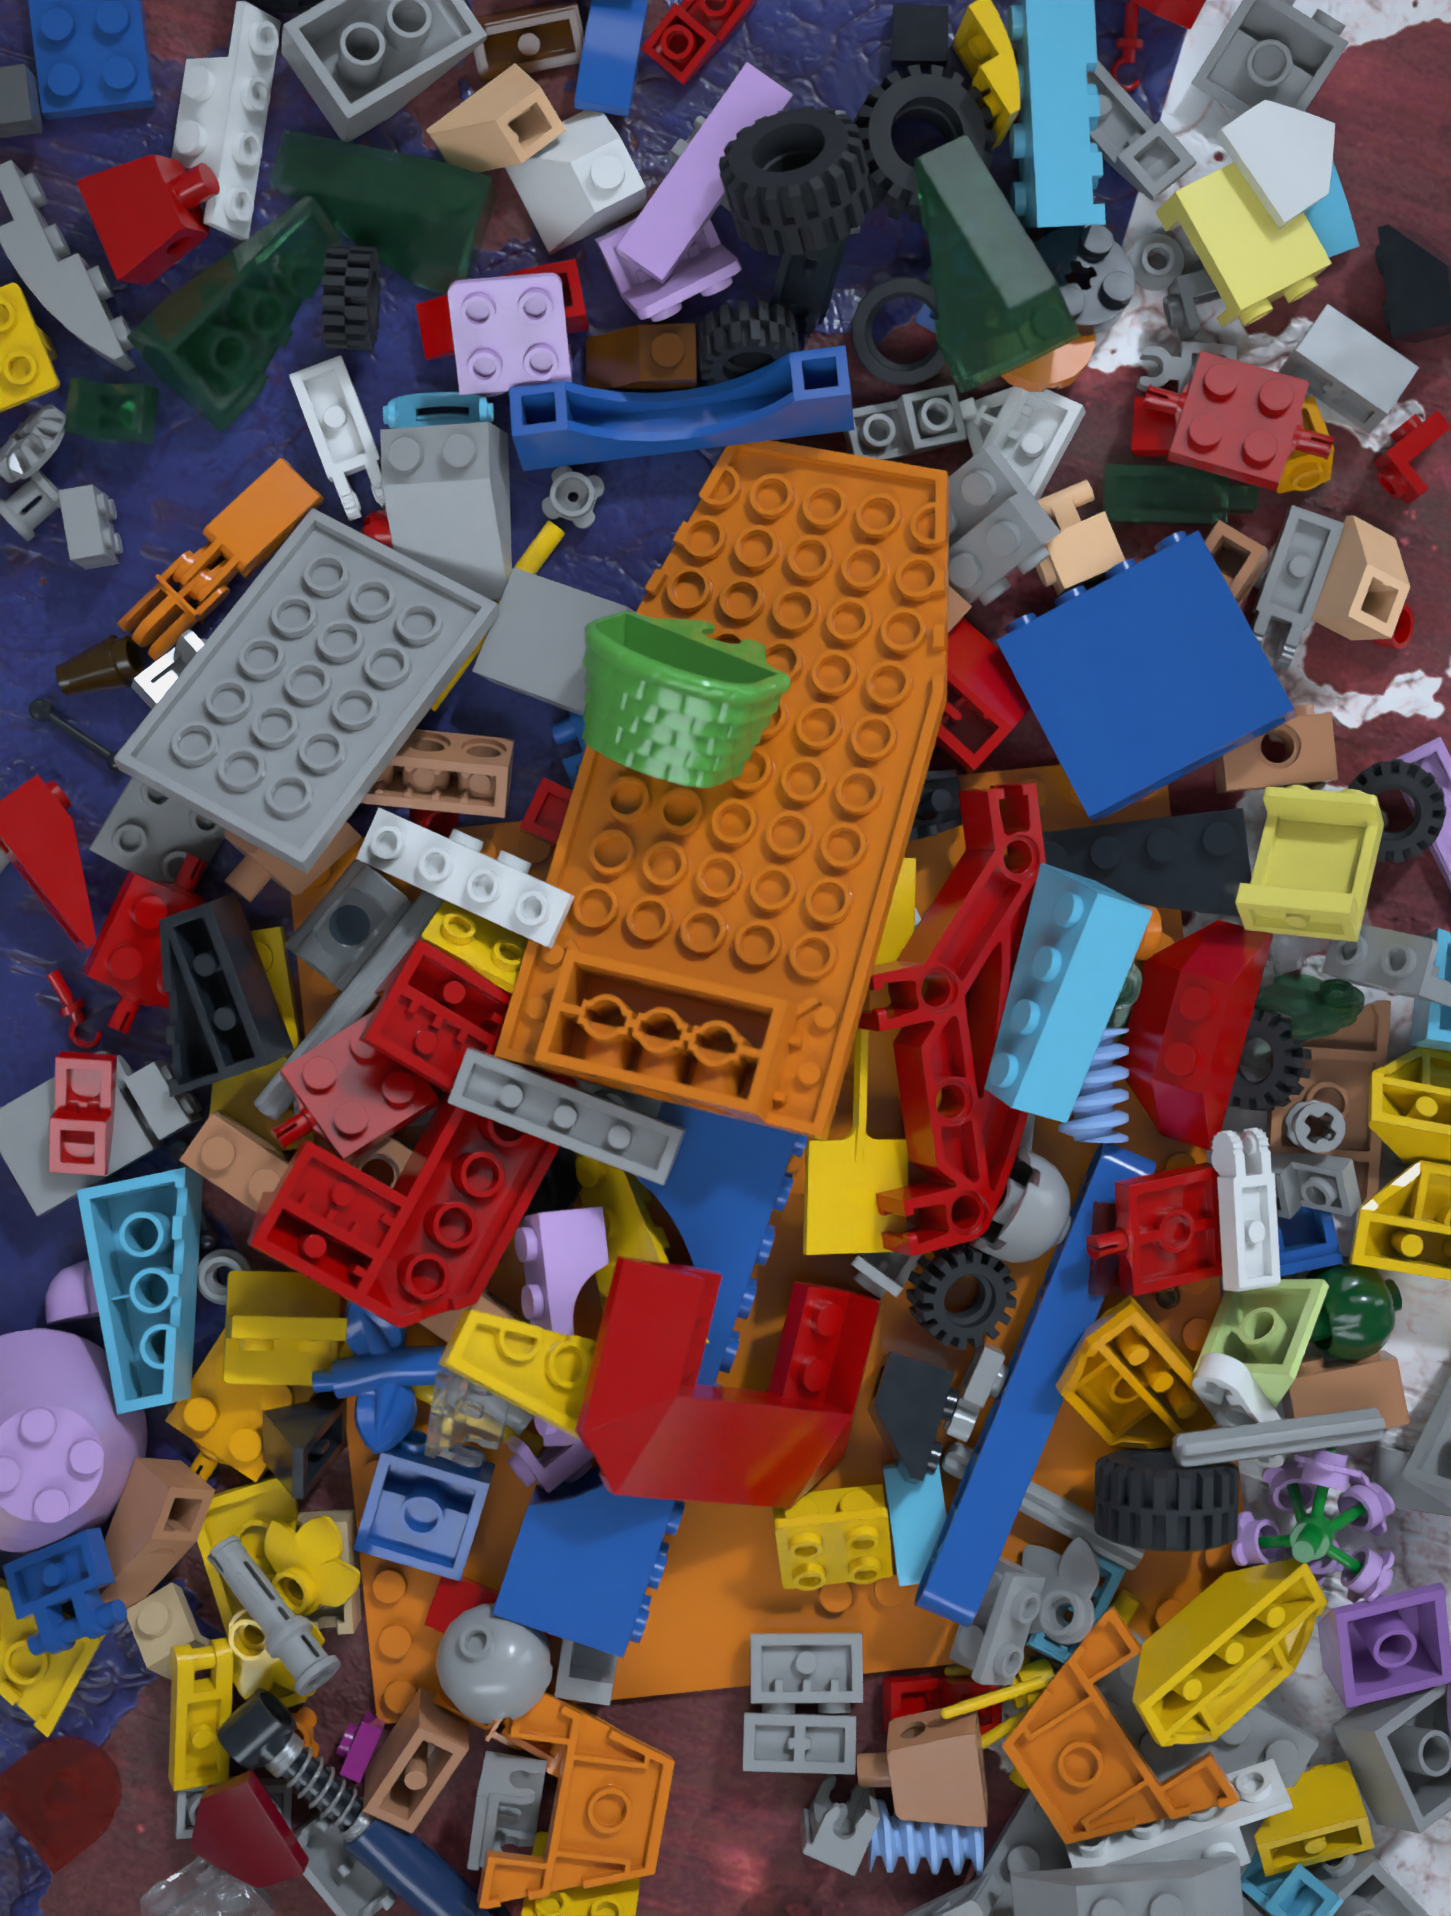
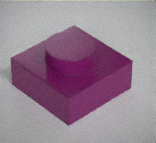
M366 1711L360 1726L349 1722L336 1752L337 1755L346 1758L339 1775L358 1783L361 1782L384 1728L385 1721Z

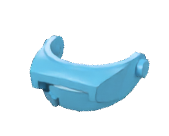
M460 392L415 393L391 399L388 406H383L384 424L389 425L390 429L490 422L492 424L494 421L493 403H487L486 396L482 394L460 395ZM440 406L469 408V414L434 413L419 415V409Z

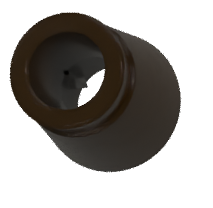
M111 634L66 660V662L58 664L56 666V677L60 688L67 696L130 688L134 678L144 671V663L138 646L130 636L126 635L118 638L116 635Z

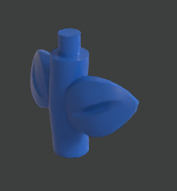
M348 1301L344 1313V1318H347L345 1342L354 1356L334 1359L331 1369L313 1371L312 1385L315 1393L334 1391L338 1399L357 1395L354 1418L359 1435L373 1454L383 1453L400 1443L408 1435L415 1423L418 1410L415 1393L411 1386L450 1384L451 1371L438 1364L446 1346H404L407 1336L406 1326L397 1328Z

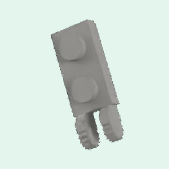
M1294 505L1288 508L1252 610L1255 616L1250 624L1261 648L1270 619L1288 625L1274 655V666L1283 670L1289 668L1302 632L1309 628L1345 524Z

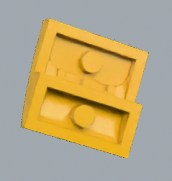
M976 0L968 5L951 46L973 79L968 92L976 86L983 95L977 105L980 109L990 107L993 119L987 127L988 130H996V143L991 148L993 150L1001 145L1020 110L1019 76L1007 31L991 0Z

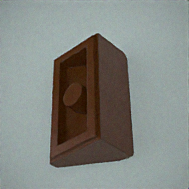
M553 0L475 17L487 34V40L474 50L481 83L492 81L514 63L525 73H531L581 61L584 34L577 0Z

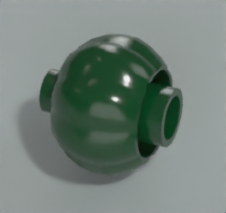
M1342 1255V1264L1310 1270L1305 1279H1324L1329 1285L1308 1343L1313 1342L1318 1349L1331 1357L1343 1361L1356 1362L1376 1354L1386 1345L1395 1327V1312L1400 1311L1402 1308V1297L1397 1284L1392 1279L1384 1280L1376 1268L1350 1264V1257Z

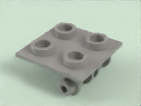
M131 777L89 849L128 871L131 870L154 881H170L174 883L185 860L186 853H190L210 863L225 837V828Z

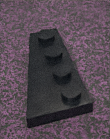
M1243 808L1042 832L1047 865L1095 880L1139 904L1241 918L1235 903L1240 883L1250 884L1251 882Z

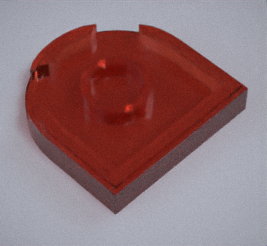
M58 1736L47 1739L34 1746L0 1774L1 1810L53 1874L103 1835L114 1820L121 1802V1780L114 1762L98 1745L80 1737Z

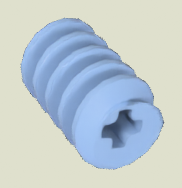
M1105 1028L1071 1114L1074 1115V1120L1058 1125V1131L1074 1137V1141L1089 1143H1121L1129 1141L1127 1135L1113 1130L1114 1127L1129 1122L1128 1113L1113 1108V1105L1129 1099V1091L1113 1086V1082L1129 1077V1069L1113 1063V1060L1129 1054L1128 1046L1113 1041V1037L1129 1032V1028Z
M877 1799L880 1820L868 1845L869 1872L872 1871L876 1857L882 1856L887 1873H893L898 1858L904 1857L909 1873L916 1874L921 1857L927 1858L931 1872L935 1875H938L943 1859L949 1858L954 1875H960L965 1860L971 1859L976 1875L982 1876L984 1863L983 1827L901 1820L895 1815V1810L892 1816L889 1815L884 1799Z

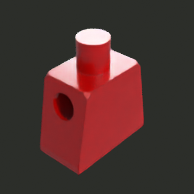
M148 155L77 181L116 279L141 285L152 283L208 236L209 226L203 223L204 214L200 204L220 193L219 182L213 171L206 164L200 163L186 171L179 160L160 155Z

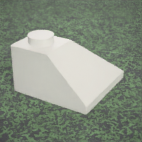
M584 110L562 122L566 128L564 133L524 163L505 167L549 255L644 208L647 204L646 186L621 137L604 113Z

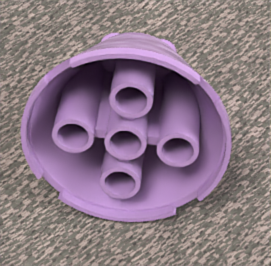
M32 1328V1330L16 1331L0 1336V1550L32 1553L86 1529L100 1528L108 1522L115 1514L135 1457L145 1458L147 1449V1422L144 1409L117 1414L106 1350L74 1333L49 1328Z

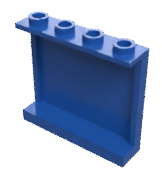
M1180 531L1166 537L1154 547L1157 553L1139 563H1136L1132 558L1113 566L1104 574L1106 581L1087 591L1084 586L1067 591L1054 601L1056 608L1038 618L1034 613H1030L1014 620L1005 627L1007 635L996 640L1088 817L1094 823L1296 717L1291 701L1199 531L1188 536L1185 531Z

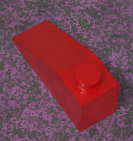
M37 774L0 801V849L82 953L93 946L97 939L74 823L67 812L72 805L62 789L53 780L45 784Z

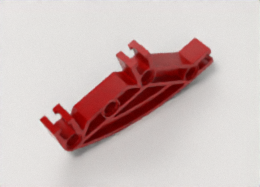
M1002 783L991 785L990 789L958 791L966 850L898 959L874 965L868 990H882L883 983H888L891 1004L885 1008L872 1009V1012L862 1010L857 1028L882 1032L902 1027L893 1041L908 1158L909 1162L928 1175L927 1181L876 1193L878 1212L882 1216L894 1213L906 1217L914 1215V1209L918 1208L921 1218L919 1226L901 1233L893 1231L881 1233L884 1249L912 1257L969 1242L983 1235L988 1229L1003 1195L1027 1122L1029 1112L1011 1108L984 1088L1040 864H1046L1036 783ZM1007 848V851H1008V861H1007V864H1006V866H1005V863H1004L1003 858H1004V851H1005V849ZM926 978L927 992L922 998L921 985ZM971 987L969 1011L967 1018L965 995ZM941 1090L942 1101L937 1109L936 1098L939 1091ZM957 1201V1210L955 1215L951 1217L952 1206Z

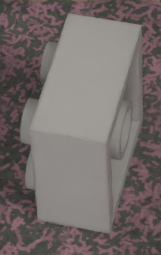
M93 484L58 490L70 560L86 570L120 564L118 554L123 553V545L119 533L114 532L113 520L117 519L114 500L109 499L108 495Z
M168 1059L154 1061L123 1079L158 1140L173 1136L202 1119L199 1113L202 1110V1106L193 1092L189 1094L184 1092L170 1097L169 1079L173 1078V1063H170Z

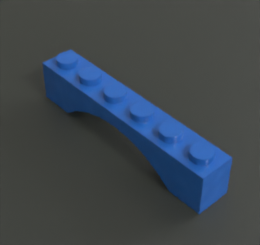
M845 345L789 352L771 364L742 377L711 386L683 391L657 393L616 392L590 388L568 381L509 388L512 438L523 471L855 430Z

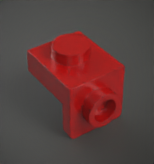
M1438 410L1423 422L1415 413L1389 434L1395 444L1372 462L1379 470L1376 476L1383 489L1394 499L1401 497L1406 504L1411 503L1428 490L1426 484L1410 466L1409 462L1451 429L1449 423Z

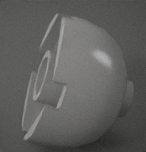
M1019 1147L1003 1195L991 1223L982 1236L968 1242L970 1247L1004 1261L1021 1263L1034 1260L1047 1253L1054 1245L1060 1244L1066 1238L1071 1227V1216L1069 1215L1071 1205L1069 1187L1058 1169L1043 1157L1026 1148Z
M484 1603L461 1613L449 1624L438 1644L435 1666L443 1692L463 1715L480 1723H493L492 1720H500L508 1716L513 1720L525 1715L541 1700L552 1678L553 1667L550 1664L551 1653L549 1648L551 1649L548 1637L543 1631L492 1615L496 1603Z

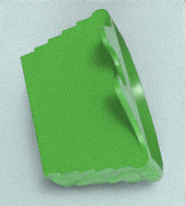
M630 611L615 613L593 620L584 627L586 649L582 663L587 668L584 683L587 687L584 696L585 708L583 712L585 726L581 738L585 740L589 747L602 753L603 756L641 773L685 786L699 788L715 787V785L723 784L732 778L742 775L745 761L751 759L754 745L759 744L763 730L769 726L771 715L777 712L782 694L786 693L790 688V678L784 672L775 669L767 663L765 646L762 643L744 639L739 644H730L706 636L705 634L713 633L715 628L709 622L692 619L652 618Z

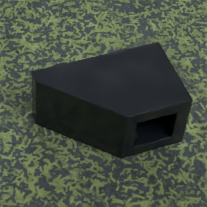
M1389 224L1377 227L1379 245H1377L1375 250L1377 268L1384 277L1387 298L1383 302L1382 313L1385 325L1391 332L1392 338L1419 343L1450 335L1451 258L1412 231Z
M890 1351L882 1359L867 1411L903 1480L908 1483L917 1484L923 1482L925 1473L933 1476L936 1471L943 1443L935 1441L941 1419L949 1421L952 1417L959 1389L951 1387L955 1372Z

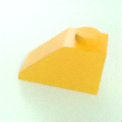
M1348 1760L1335 1764H1319L1303 1772L1295 1786L1286 1788L1293 1809L1266 1817L1254 1835L1266 1877L1293 1870L1298 1863L1305 1867L1375 1848L1368 1817Z

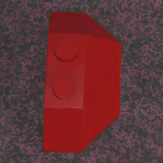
M1217 920L1160 950L1144 961L1127 1025L1129 1032L1125 1033L1123 1045L1129 1047V1054L1120 1057L1117 1065L1129 1069V1077L1125 1078L1161 1136L1213 1151L1211 1149L1213 1145L1211 1141L1214 1140L1217 1132H1221L1273 934L1245 930L1244 926Z

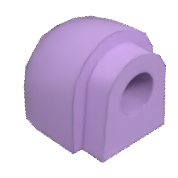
M89 1260L81 1261L62 1269L51 1281L45 1295L46 1324H61L99 1317Z

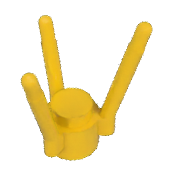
M1024 1657L1022 1666L1015 1675L1012 1685H1006L1005 1688L944 1707L940 1711V1716L944 1719H949L1007 1700L1011 1701L1015 1710L1024 1707V1710L981 1735L982 1747L985 1749L1013 1730L1055 1676L1053 1669L1046 1658L1031 1662L1029 1657ZM962 1665L947 1666L944 1669V1674L947 1677L972 1676L973 1673L972 1670Z

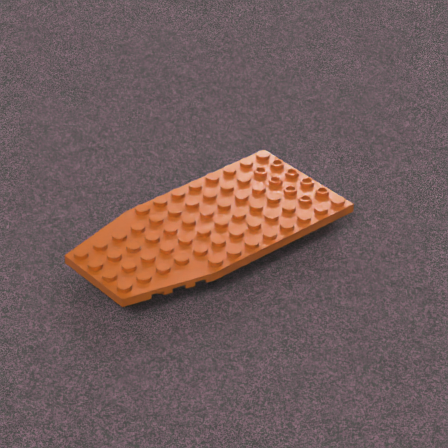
M770 440L726 446L699 493L701 500L689 521H683L673 538L675 545L661 569H655L644 589L647 593L636 613L652 618L692 619L709 622L715 626L714 632L705 635L724 643L739 644L744 639L760 642L765 646L767 663L788 675L791 683L790 688L786 693L782 694L777 712L771 715L769 726L763 730L759 744L754 745L751 759L745 761L742 775L732 778L723 784L715 785V787H691L658 779L617 763L586 745L546 879L547 884L575 897L552 949L531 939L528 940L494 1056L519 1066L826 1141L947 701L950 479L947 471Z

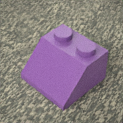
M1441 1582L1377 1597L1372 1602L1365 1600L1332 1608L1317 1623L1322 1668L1345 1708L1451 1683V1648L1445 1588Z

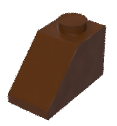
M695 323L643 324L586 338L587 387L636 393L671 392L697 388Z

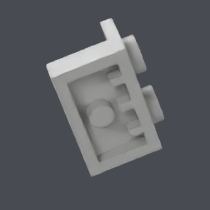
M1365 924L1361 925L1358 942L1330 940L1322 969L1323 974L1354 985L1451 1007V982L1438 978L1440 968L1433 965L1439 946L1437 941Z
M1000 1556L973 1622L967 1628L962 1625L958 1627L949 1659L972 1670V1680L982 1685H1012L1015 1675L1023 1663V1650L1032 1621L1040 1610V1596L1046 1578Z
M861 1632L750 1633L751 1703H762V1713H795V1703H818V1713H850L851 1703H863Z

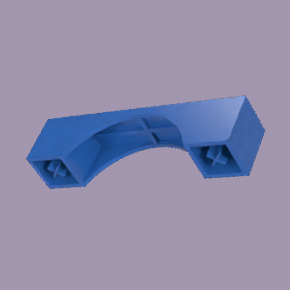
M662 1101L657 1118L686 1129L665 1185L637 1176V1179L657 1197L670 1214L684 1239L693 1266L710 1269L722 1274L707 1336L709 1343L705 1345L696 1384L722 1387V1385L715 1383L718 1372L730 1373L739 1346L738 1338L740 1332L733 1330L736 1318L748 1319L757 1292V1279L750 1277L754 1264L766 1265L775 1238V1226L768 1224L772 1210L776 1209L783 1212L793 1184V1173L786 1171L791 1154L798 1157L802 1156L808 1136ZM600 1466L589 1470L572 1483L567 1484L563 1481L550 1493L536 1485L492 1615L623 1658L628 1642L632 1641L639 1644L642 1638L652 1596L645 1594L647 1587L655 1590L658 1589L668 1557L666 1554L669 1543L662 1540L665 1533L673 1536L676 1535L685 1508L684 1500L613 1495L607 1491L599 1476L602 1472Z

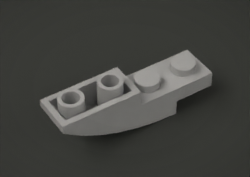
M12 160L0 164V191L14 219L0 226V243L16 271L43 306L77 339L99 356L122 370L129 371L136 366L129 353V350L137 347L124 318L119 316L114 319L106 299L114 295L101 267L97 265L91 268L78 253L65 258L71 255L69 247L56 223L50 226L47 225L40 207L47 205L48 202L33 173L25 175Z

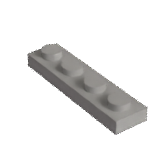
M467 1048L447 1102L661 1185L667 1183L686 1129L474 1048Z

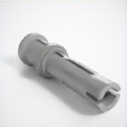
M230 1536L217 1544L209 1552L210 1555L207 1556V1559L218 1573L221 1574L249 1615L253 1617L262 1629V1632L267 1637L265 1644L268 1654L271 1658L279 1657L296 1680L294 1689L300 1696H305L321 1687L340 1668L341 1663L335 1655H327L312 1635L313 1625L308 1618H303L302 1615L295 1616L259 1566L247 1553V1550L237 1536Z

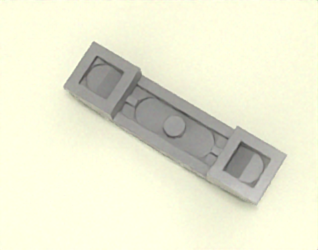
M1011 41L1017 50V41ZM1097 60L1095 72H1087V84H1096L1100 101V118L1096 131H1090V143H1096L1098 152H1102V158L1132 186L1153 201L1191 170L1197 161L1161 120L1154 124Z

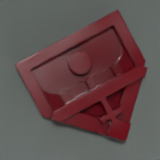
M249 1770L216 1786L208 1785L207 1790L204 1791L200 1799L191 1839V1851L224 1872L258 1889L304 1873L309 1858L253 1770Z

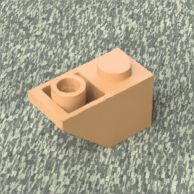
M514 63L426 129L452 172L459 177L522 164L564 133L566 128L540 85Z
M1354 515L1346 516L1343 531L1311 620L1351 641L1391 639L1410 589V583L1396 538Z

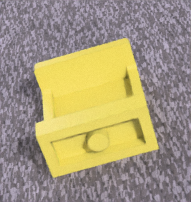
M1234 162L1175 191L1155 212L1166 232L1180 224L1225 303L1226 309L1216 318L1221 328L1240 319L1243 327L1248 326L1273 310L1271 302L1285 296L1287 302L1292 303L1318 287L1315 277L1332 264L1304 212L1279 229Z
M1287 785L1284 788L1266 787L1263 801L1267 810V817L1250 884L1240 883L1235 902L1245 930L1358 942L1384 828L1377 797L1355 789L1333 792L1311 790L1301 785Z

